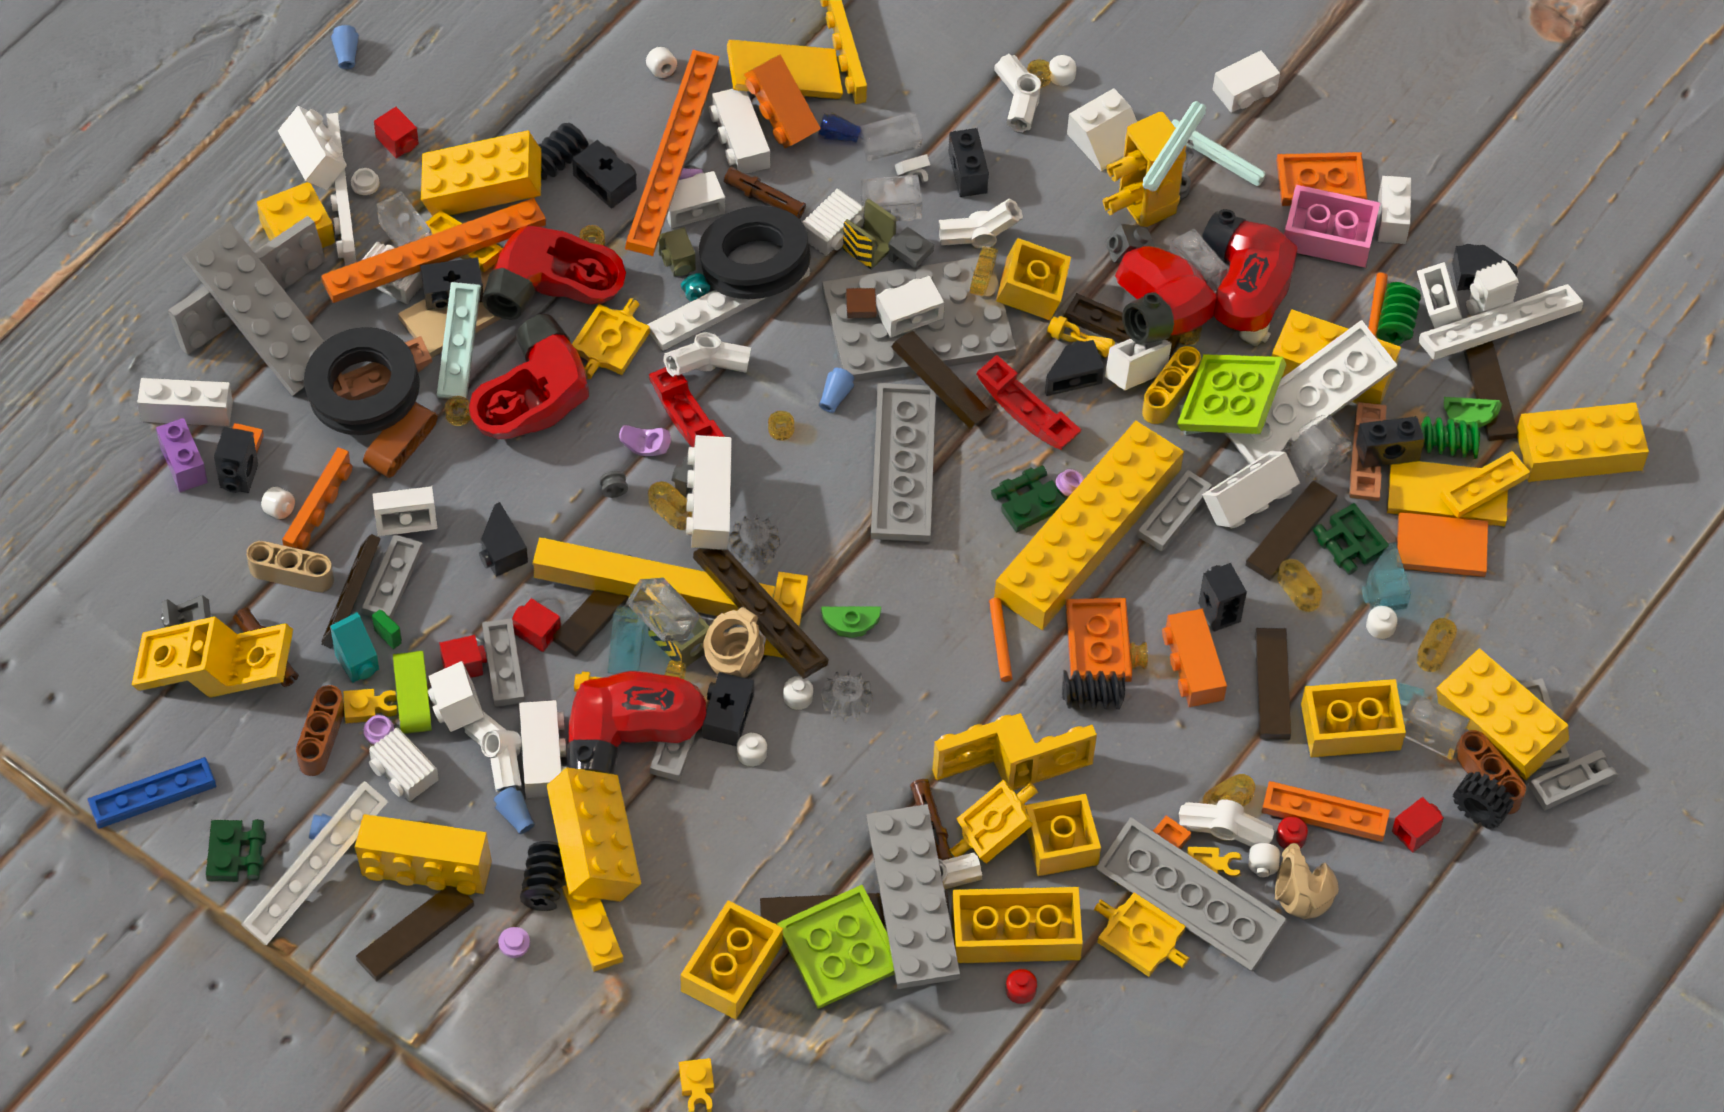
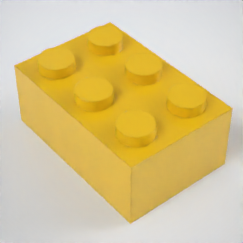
M1396 679L1305 686L1301 707L1310 758L1398 751L1402 749L1406 731Z
M728 900L681 973V992L736 1020L783 945V928Z

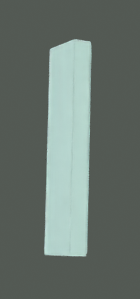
M451 282L437 398L467 401L481 292L480 285Z

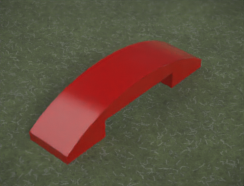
M998 355L994 356L977 371L976 375L981 383L1005 411L1029 432L1047 444L1062 450L1081 433L1082 429L1061 411L1057 414L1054 413L1017 380L1018 373Z
M666 367L649 374V379L666 412L691 447L695 445L696 435L725 437L713 419L709 420L689 391L688 382L683 374L672 377L667 372Z

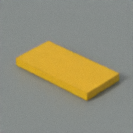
M731 39L727 43L733 90L749 91L745 83L746 77L744 74L781 54L803 96L840 99L843 94L835 49Z
M1422 461L1390 465L1387 513L1399 515V512L1457 518L1440 498L1441 491L1481 468ZM1508 490L1459 518L1488 521V525L1505 527L1507 521Z

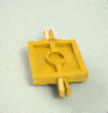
M630 298L623 310H614L598 304L572 343L579 356L588 361L584 367L587 379H592L598 367L623 375L650 334V326L637 321L633 317V314L640 306L637 300L633 302V298Z
M1002 780L957 818L962 828L963 839L950 848L953 856H962L972 848L976 851L979 858L987 864L1033 826V822L1026 813L1025 803L1039 793L1036 787L1030 782L1016 794L1006 781Z
M1135 892L1125 904L1117 909L1102 899L1096 904L1094 911L1109 919L1108 925L1098 937L1097 943L1148 977L1167 958L1182 969L1188 963L1190 957L1175 949V944L1185 932L1186 926Z

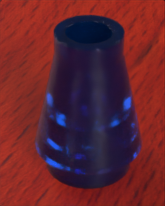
M833 112L831 114L824 113L820 125L821 130H819L818 135L825 136L824 139L857 143L861 126L855 125Z

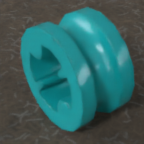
M700 273L688 276L681 283V288L689 301H694L710 291L706 278Z

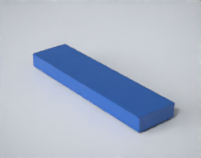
M203 757L87 798L97 827L100 829L217 786L207 759Z

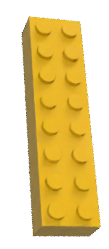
M1135 420L996 579L994 598H1000L1004 606L1043 631L1066 604V599H1070L1180 472L1184 451Z

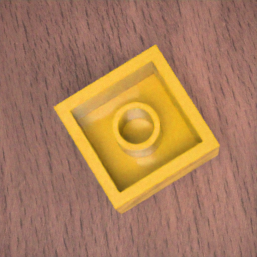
M306 182L257 201L260 223L270 241L308 216L315 222L322 248L335 243L332 221L311 183Z
M1017 238L1006 258L996 301L1051 320L1062 299L1071 257Z
M1086 794L1025 805L1026 813L1034 824L1026 830L1038 876L1099 864L1101 846Z

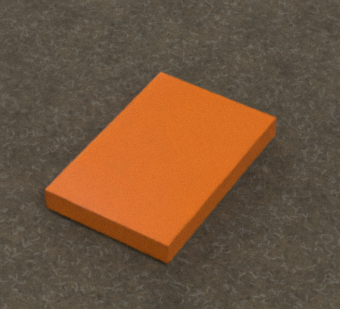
M1361 152L1277 154L1276 161L1282 206H1291L1296 185L1367 200Z
M1399 512L1396 568L1485 577L1487 572L1488 521Z
M1126 598L1066 599L1070 676L1072 677L1073 672L1078 670L1081 679H1083L1085 672L1090 670L1093 679H1095L1098 671H1103L1105 678L1108 679L1110 672L1115 671L1119 680L1122 672L1125 671V682H1131L1132 667Z

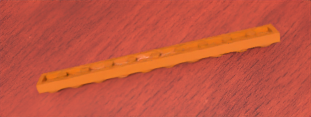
M692 50L626 240V250L650 256L654 255L719 64L720 56Z

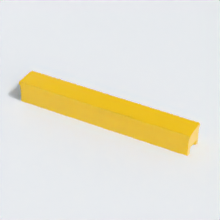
M539 537L532 565H534V578L590 590L627 595L629 598L675 607L674 597L680 595L695 612L719 616L721 613L725 614L732 610H739L733 601L704 571ZM759 583L773 598L775 586Z

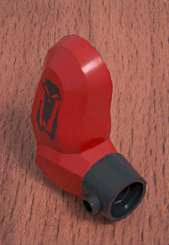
M1228 209L1216 211L1204 229L1200 248L1223 263L1228 261L1230 267L1226 277L1216 291L1213 315L1219 322L1229 328L1239 331H1259L1269 325L1276 309L1288 293L1296 262L1297 245L1277 228L1266 224L1248 222L1246 219L1237 217L1233 211Z
M627 671L609 677L584 681L580 684L575 695L569 720L567 767L614 774L619 754L617 747L622 741L627 743L649 741L680 743L688 740L703 725L706 716V700L699 688L689 681L679 677L649 672Z

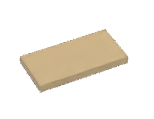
M496 263L485 272L480 270L483 293L489 274L494 270ZM425 299L398 313L401 323L414 339L422 336L429 354L433 358L440 354L443 349L448 307L442 310H427ZM482 302L479 303L475 333L502 319L490 313Z

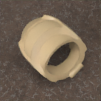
M741 607L738 611L732 610L725 614L721 613L707 630L702 648L704 649L708 664L717 675L721 672L746 678L758 668L763 658L764 644L759 634V627L756 624L758 616L744 607ZM733 625L743 626L730 629V631L726 633L724 632L726 629L732 627Z
M1292 843L1282 852L1283 860L1276 877L1275 899L1280 901L1282 908L1292 916L1302 919L1316 918L1324 914L1332 905L1339 891L1338 881L1333 870L1326 863H1322L1311 873L1305 857L1301 854L1299 845Z

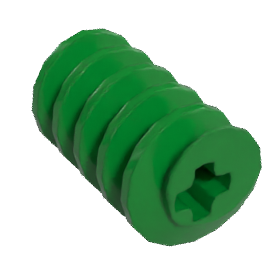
M1402 282L1387 284L1376 333L1378 339L1398 346L1404 341L1413 338V329L1415 328V320L1418 315L1417 310H1419V301L1422 296L1417 288Z
M1429 416L1424 417L1420 427L1425 439L1423 445H1426L1427 454H1431L1434 446H1437L1439 455H1442L1446 447H1448L1450 455L1453 457L1457 449H1461L1463 458H1466L1469 450L1473 451L1474 459L1478 458L1480 430L1476 421L1471 422L1467 429L1464 420H1460L1455 428L1453 419H1448L1446 425L1443 426L1441 417H1437L1433 425Z

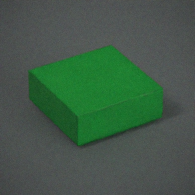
M379 609L372 615L374 631L394 650L402 644L400 627L383 610Z

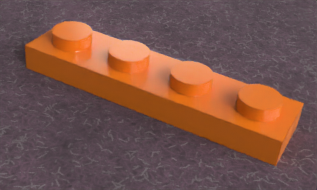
M337 448L283 537V546L301 550L307 548L315 526L319 527L321 525L325 509L329 503H334L340 484L343 480L346 481L352 472L349 451Z
M1269 781L1261 813L1281 818L1294 816L1303 820L1305 824L1383 842L1390 810Z

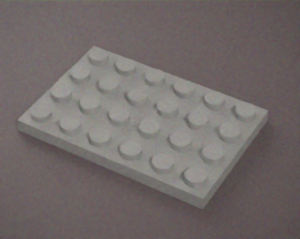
M991 255L918 266L916 269L912 267L822 281V290L841 368L850 372L855 378L854 381L914 372L891 348L897 339L910 331L890 338L877 312L876 318H847L846 288H875L877 298V295L886 289H894L907 284L913 279H922L927 276L931 277L944 301L943 319L913 329V331L947 366L990 360L996 355L1000 358L1015 356L1016 347L1005 306L996 301L999 283Z

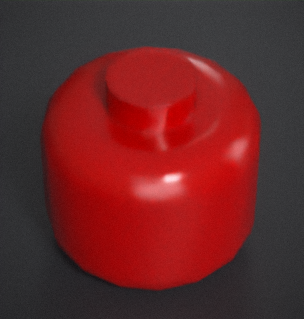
M1298 817L1284 818L1279 823L1276 832V840L1279 846L1286 849L1290 844L1295 843L1302 848L1308 835L1307 825Z
M1026 969L1012 971L1008 975L1005 986L1008 998L1018 1004L1030 1002L1037 993V979L1035 975Z

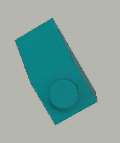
M358 612L330 626L335 657L352 683L360 679H367L379 670L377 653Z

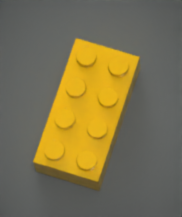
M529 130L422 153L421 201L432 216L440 210L448 215H454L541 196V148Z
M1291 309L1272 352L1273 357H1283L1286 362L1282 378L1346 332L1348 328ZM1377 339L1397 364L1401 347ZM1395 370L1352 402L1356 404L1357 402L1381 405Z
M1636 402L1521 414L1517 427V440L1523 464L1530 471L1529 478L1527 479L1528 482L1643 471L1649 453Z
M1480 648L1436 688L1438 704L1469 731L1477 730L1482 732L1509 765L1525 780L1569 741L1568 724Z
M566 767L546 786L569 895L621 902L641 885L618 775Z
M363 814L355 844L361 874L370 880L381 881L386 879L406 886L413 884L426 885L434 890H443L446 886L457 887L460 893L466 895L474 893L484 894L492 863L487 832Z
M1079 887L953 890L951 905L952 929L958 963L1080 960L1083 941Z

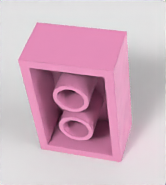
M1296 185L1284 235L1297 245V253L1366 268L1380 202Z

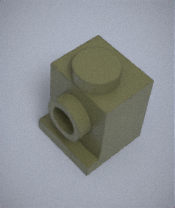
M685 227L662 233L657 243L658 254L662 256L665 267L670 266L673 276H684L692 271H696L695 252Z

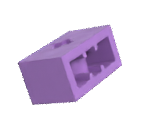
M181 418L156 427L160 448L179 493L208 483L204 463L185 419Z

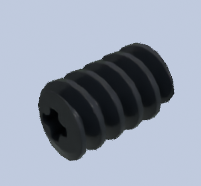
M562 123L557 130L552 131L549 137H545L542 143L538 144L541 148V180H546L547 175L556 177L558 174L557 169L564 170L566 167L565 162L571 164L573 156L578 155L581 149L584 150L589 146L586 137L575 125Z
M1063 670L1062 698L1065 700L1068 709L1072 708L1074 700H1077L1080 709H1083L1086 701L1089 700L1092 709H1096L1098 701H1102L1104 709H1108L1110 702L1114 701L1116 709L1120 710L1125 698V671L1122 672L1118 680L1115 671L1110 672L1108 679L1105 678L1103 671H1098L1096 678L1093 679L1091 671L1087 670L1083 679H1081L1079 671L1075 670L1071 679H1069L1067 671Z
M540 841L533 843L528 848V857L525 863L526 869L524 871L525 879L522 882L523 890L520 893V900L530 909L551 911L557 908L553 901L559 900L561 895L557 889L562 887V881L559 878L564 876V870L561 868L563 863L558 842Z

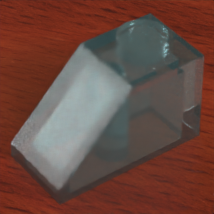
M1396 542L1388 545L1368 573L1366 585L1362 587L1363 599L1365 603L1370 604L1371 610L1377 606H1387L1393 610L1408 607L1411 591Z
M618 606L615 610L612 622L608 673L618 674L627 671H639L645 641L648 609Z

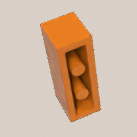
M781 54L744 74L748 90L757 97L760 103L759 109L765 119H769L773 127V135L776 141L783 145L784 149L821 130Z
M1203 608L1168 615L1166 627L1162 628V635L1165 645H1170L1171 647L1170 662L1172 669L1179 673L1178 688L1181 697H1186L1189 707L1224 701L1227 684Z

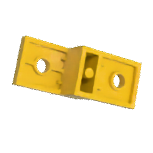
M210 617L143 632L132 686L141 691L189 681L211 698L281 683L284 681L293 628L285 623L237 634L217 617Z
M1021 713L1013 716L1004 715L995 722L985 725L977 724L970 727L967 731L955 735L946 734L935 741L932 771L938 781L994 762L1001 779L1006 781L1012 790L1027 786L1030 782L1034 784L1093 764L1097 733L1093 725L1086 727L1077 726L1065 734L1056 737L1047 736L1038 743H1035Z

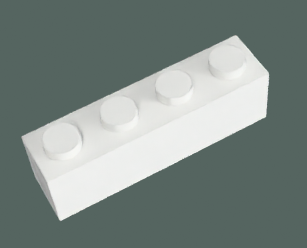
M696 435L694 447H689L688 465H693V470H688L687 488H693L692 494H687L686 511L692 512V517H687L686 535H691V548L727 550L730 532L731 437Z

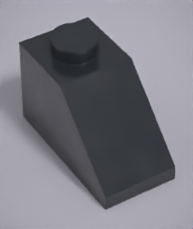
M1465 244L1456 246L1452 261L1457 291L1470 290V285L1474 283L1477 270L1481 271L1482 268L1486 269L1487 266L1492 267V264L1497 265V262L1502 263L1503 260L1508 263L1517 277V266L1486 245Z
M1094 340L1077 341L1065 346L1046 376V396L1102 384L1104 366Z
M500 502L494 504L481 538L482 551L479 552V556L486 569L491 568L497 577L528 563V555L524 541Z

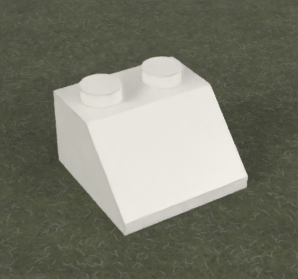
M1113 88L1069 113L1067 135L1100 171H1103L1107 168L1108 164L1123 159L1127 127L1137 122L1131 106Z

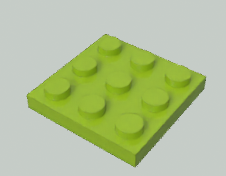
M1203 354L1177 422L1180 430L1261 434L1286 367L1284 358Z
M859 885L777 923L778 926L783 928V940L818 1009L895 974L887 932L863 885Z

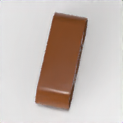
M415 401L413 407L404 418L395 425L383 430L372 442L364 454L363 463L387 478L393 477L431 433L436 425L438 415Z
M325 685L317 690L296 746L300 771L307 776L319 775L326 768L344 717L342 693L336 686ZM329 702L335 703L332 706H324L326 703ZM320 728L326 729L324 732L321 733L314 732ZM308 755H317L313 759L305 758Z
M1477 730L1465 732L1462 735L1456 754L1459 764L1468 774L1470 772H1480L1482 776L1487 774L1490 780L1494 778L1498 781L1497 784L1499 786L1503 785L1506 788L1505 792H1510L1515 796L1510 798L1513 799L1514 803L1508 814L1516 813L1521 807L1526 792L1525 783L1482 732ZM1467 748H1475L1477 752L1470 751ZM1485 770H1492L1496 774H1489Z

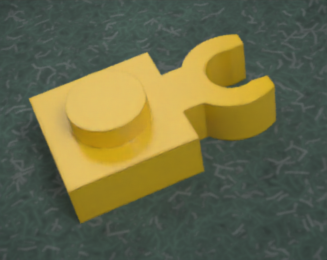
M374 689L343 691L346 724L367 722L376 713H382L388 717L398 714L397 705H386L389 701H397L396 691H385L380 696H375Z
M1188 847V855L1217 874L1225 872L1230 877L1241 876L1240 870H1231L1229 868V863L1232 860H1242L1241 854L1230 852L1224 857H1220L1219 848Z
M711 1058L679 1062L682 1096L692 1095L688 1100V1112H695V1105L698 1103L704 1104L707 1112H712V1099L707 1095V1093H714Z

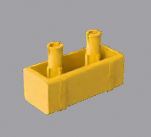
M1157 112L1127 127L1123 159L1106 166L1112 181L1115 182L1121 178L1119 192L1102 200L1105 210L1110 209L1107 212L1109 215L1127 208L1139 226L1148 227L1176 214L1177 206L1180 202L1179 192L1183 165L1186 160V145L1156 191L1151 192L1142 185L1147 172L1176 129L1165 113Z

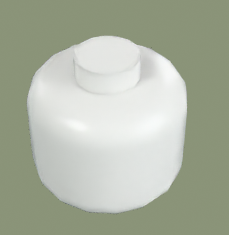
M656 47L647 55L646 65L655 77L667 78L675 72L677 60L668 48Z
M1067 55L1054 57L1049 63L1048 76L1052 83L1060 86L1071 84L1076 76L1077 66L1075 61Z
M1270 323L1266 328L1256 332L1239 331V337L1252 346H1258L1261 341L1265 343L1271 335L1268 332Z
M280 487L268 489L261 501L263 511L276 519L287 518L295 506L293 494Z
M1387 606L1374 607L1370 611L1366 622L1368 632L1378 639L1392 636L1397 627L1395 611Z
M794 676L788 679L783 688V699L786 705L795 710L807 708L813 701L814 691L812 683L807 678L803 679L801 676Z
M747 733L740 737L737 742L738 760L742 764L752 767L758 766L765 761L767 757V743L762 735Z
M1258 843L1250 848L1248 867L1259 877H1268L1278 871L1280 850L1276 846L1269 843Z

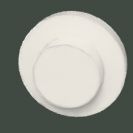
M369 168L358 169L351 178V187L359 195L373 194L380 185L378 175Z

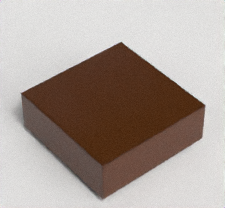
M846 288L847 318H876L875 288Z

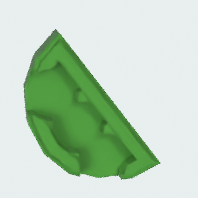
M1444 397V408L1449 418L1453 419L1456 425L1459 424L1460 420H1464L1467 429L1473 421L1477 422L1478 428L1490 423L1498 415L1502 406L1500 400Z
M881 606L821 607L823 622L835 630L837 635L854 638L864 636L868 630L878 624Z

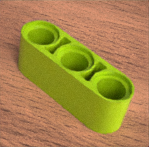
M423 651L393 654L401 731L404 734L432 731Z

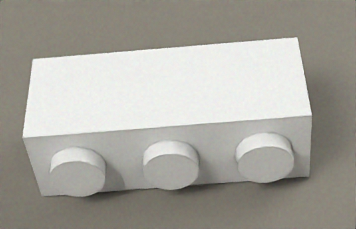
M729 89L713 93V105L709 106V113L712 122L718 123L717 133L720 143L726 144L727 150L725 152L729 166L734 165L736 170L745 174L770 168V149L747 91Z
M297 106L278 132L305 181L327 191L347 164L341 155V149L332 139V133L323 124V117L313 109L308 111Z
M141 378L137 405L141 422L170 423L184 418L186 424L230 426L233 399L229 382Z
M1270 451L1208 490L1202 496L1216 525L1232 529L1246 522L1245 518L1252 513L1257 514L1266 510L1269 507L1268 503L1274 499H1281L1291 494V489L1300 484L1286 452Z
M556 700L519 703L526 799L549 797L546 785L567 767V765L561 766L560 757H566L565 738L559 739V730H565L563 711L557 712Z

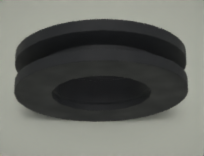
M753 206L727 213L715 220L705 230L699 242V255L703 275L707 283L717 292L738 299L766 298L789 289L805 275L811 260L808 236L804 224L792 213L776 207ZM767 241L782 247L780 252L773 258L761 263L742 264L728 258L732 251L748 242Z
M372 327L345 330L324 341L311 355L304 373L305 390L314 414L327 427L349 435L373 434L395 425L411 410L420 388L418 370L413 354L407 344L389 331ZM361 362H376L386 366L391 371L389 382L374 397L364 400H347L338 396L333 391L334 382L339 374L351 365Z

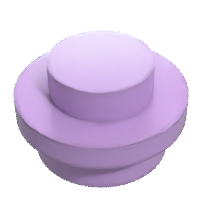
M1067 469L1057 476L1055 482L1063 495L1070 496L1084 480V477L1075 470Z
M382 715L371 717L364 725V736L369 743L374 745L394 731L392 721Z
M519 927L507 928L499 936V949L510 958L521 957L530 947L528 933Z

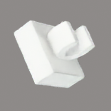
M927 154L899 162L895 165L898 176L906 174L905 183L908 187L914 185L912 180L913 174H918L921 177L922 183L928 181V174L923 168L929 166L930 162Z

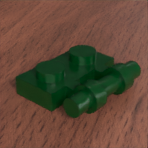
M1043 465L1035 469L1028 468L1022 472L1021 476L1013 480L1006 479L999 483L1000 486L991 490L992 497L995 500L1003 497L1007 499L1008 502L1001 506V512L1016 533L1052 516L1066 501L1053 480L1043 485L1039 481V479L1047 476V471ZM1025 486L1030 488L1031 491L1020 496L1016 492Z
M1355 503L1330 516L1329 523L1333 527L1327 531L1322 524L1317 525L1313 529L1314 534L1318 537L1317 542L1323 549H1328L1334 557V563L1339 568H1343L1348 575L1353 574L1358 569L1352 561L1356 557L1366 565L1389 551L1390 545ZM1342 538L1349 547L1343 550L1336 540Z
M211 820L206 867L207 881L238 882L239 871H247V879L259 880L260 870L264 867V857L261 856L262 845L266 843L267 835L264 831L263 820H253L252 828L248 832H243L242 820ZM242 846H250L249 855L246 857H241Z

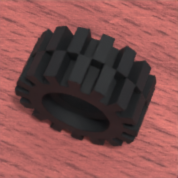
M1470 772L1466 775L1453 793L1455 798L1453 801L1459 805L1457 808L1460 811L1466 812L1464 816L1467 818L1472 817L1474 823L1478 824L1481 822L1482 826L1486 828L1488 825L1490 828L1498 827L1510 812L1514 803L1513 799H1510V792H1505L1506 788L1503 785L1499 786L1496 779L1490 780L1489 775L1484 774L1482 776L1480 772Z

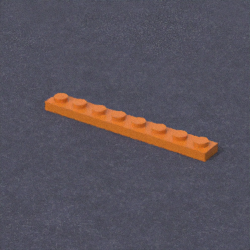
M535 198L325 273L321 275L322 283L332 302L335 303L420 272V265L447 262L505 241L520 227L546 226V217Z

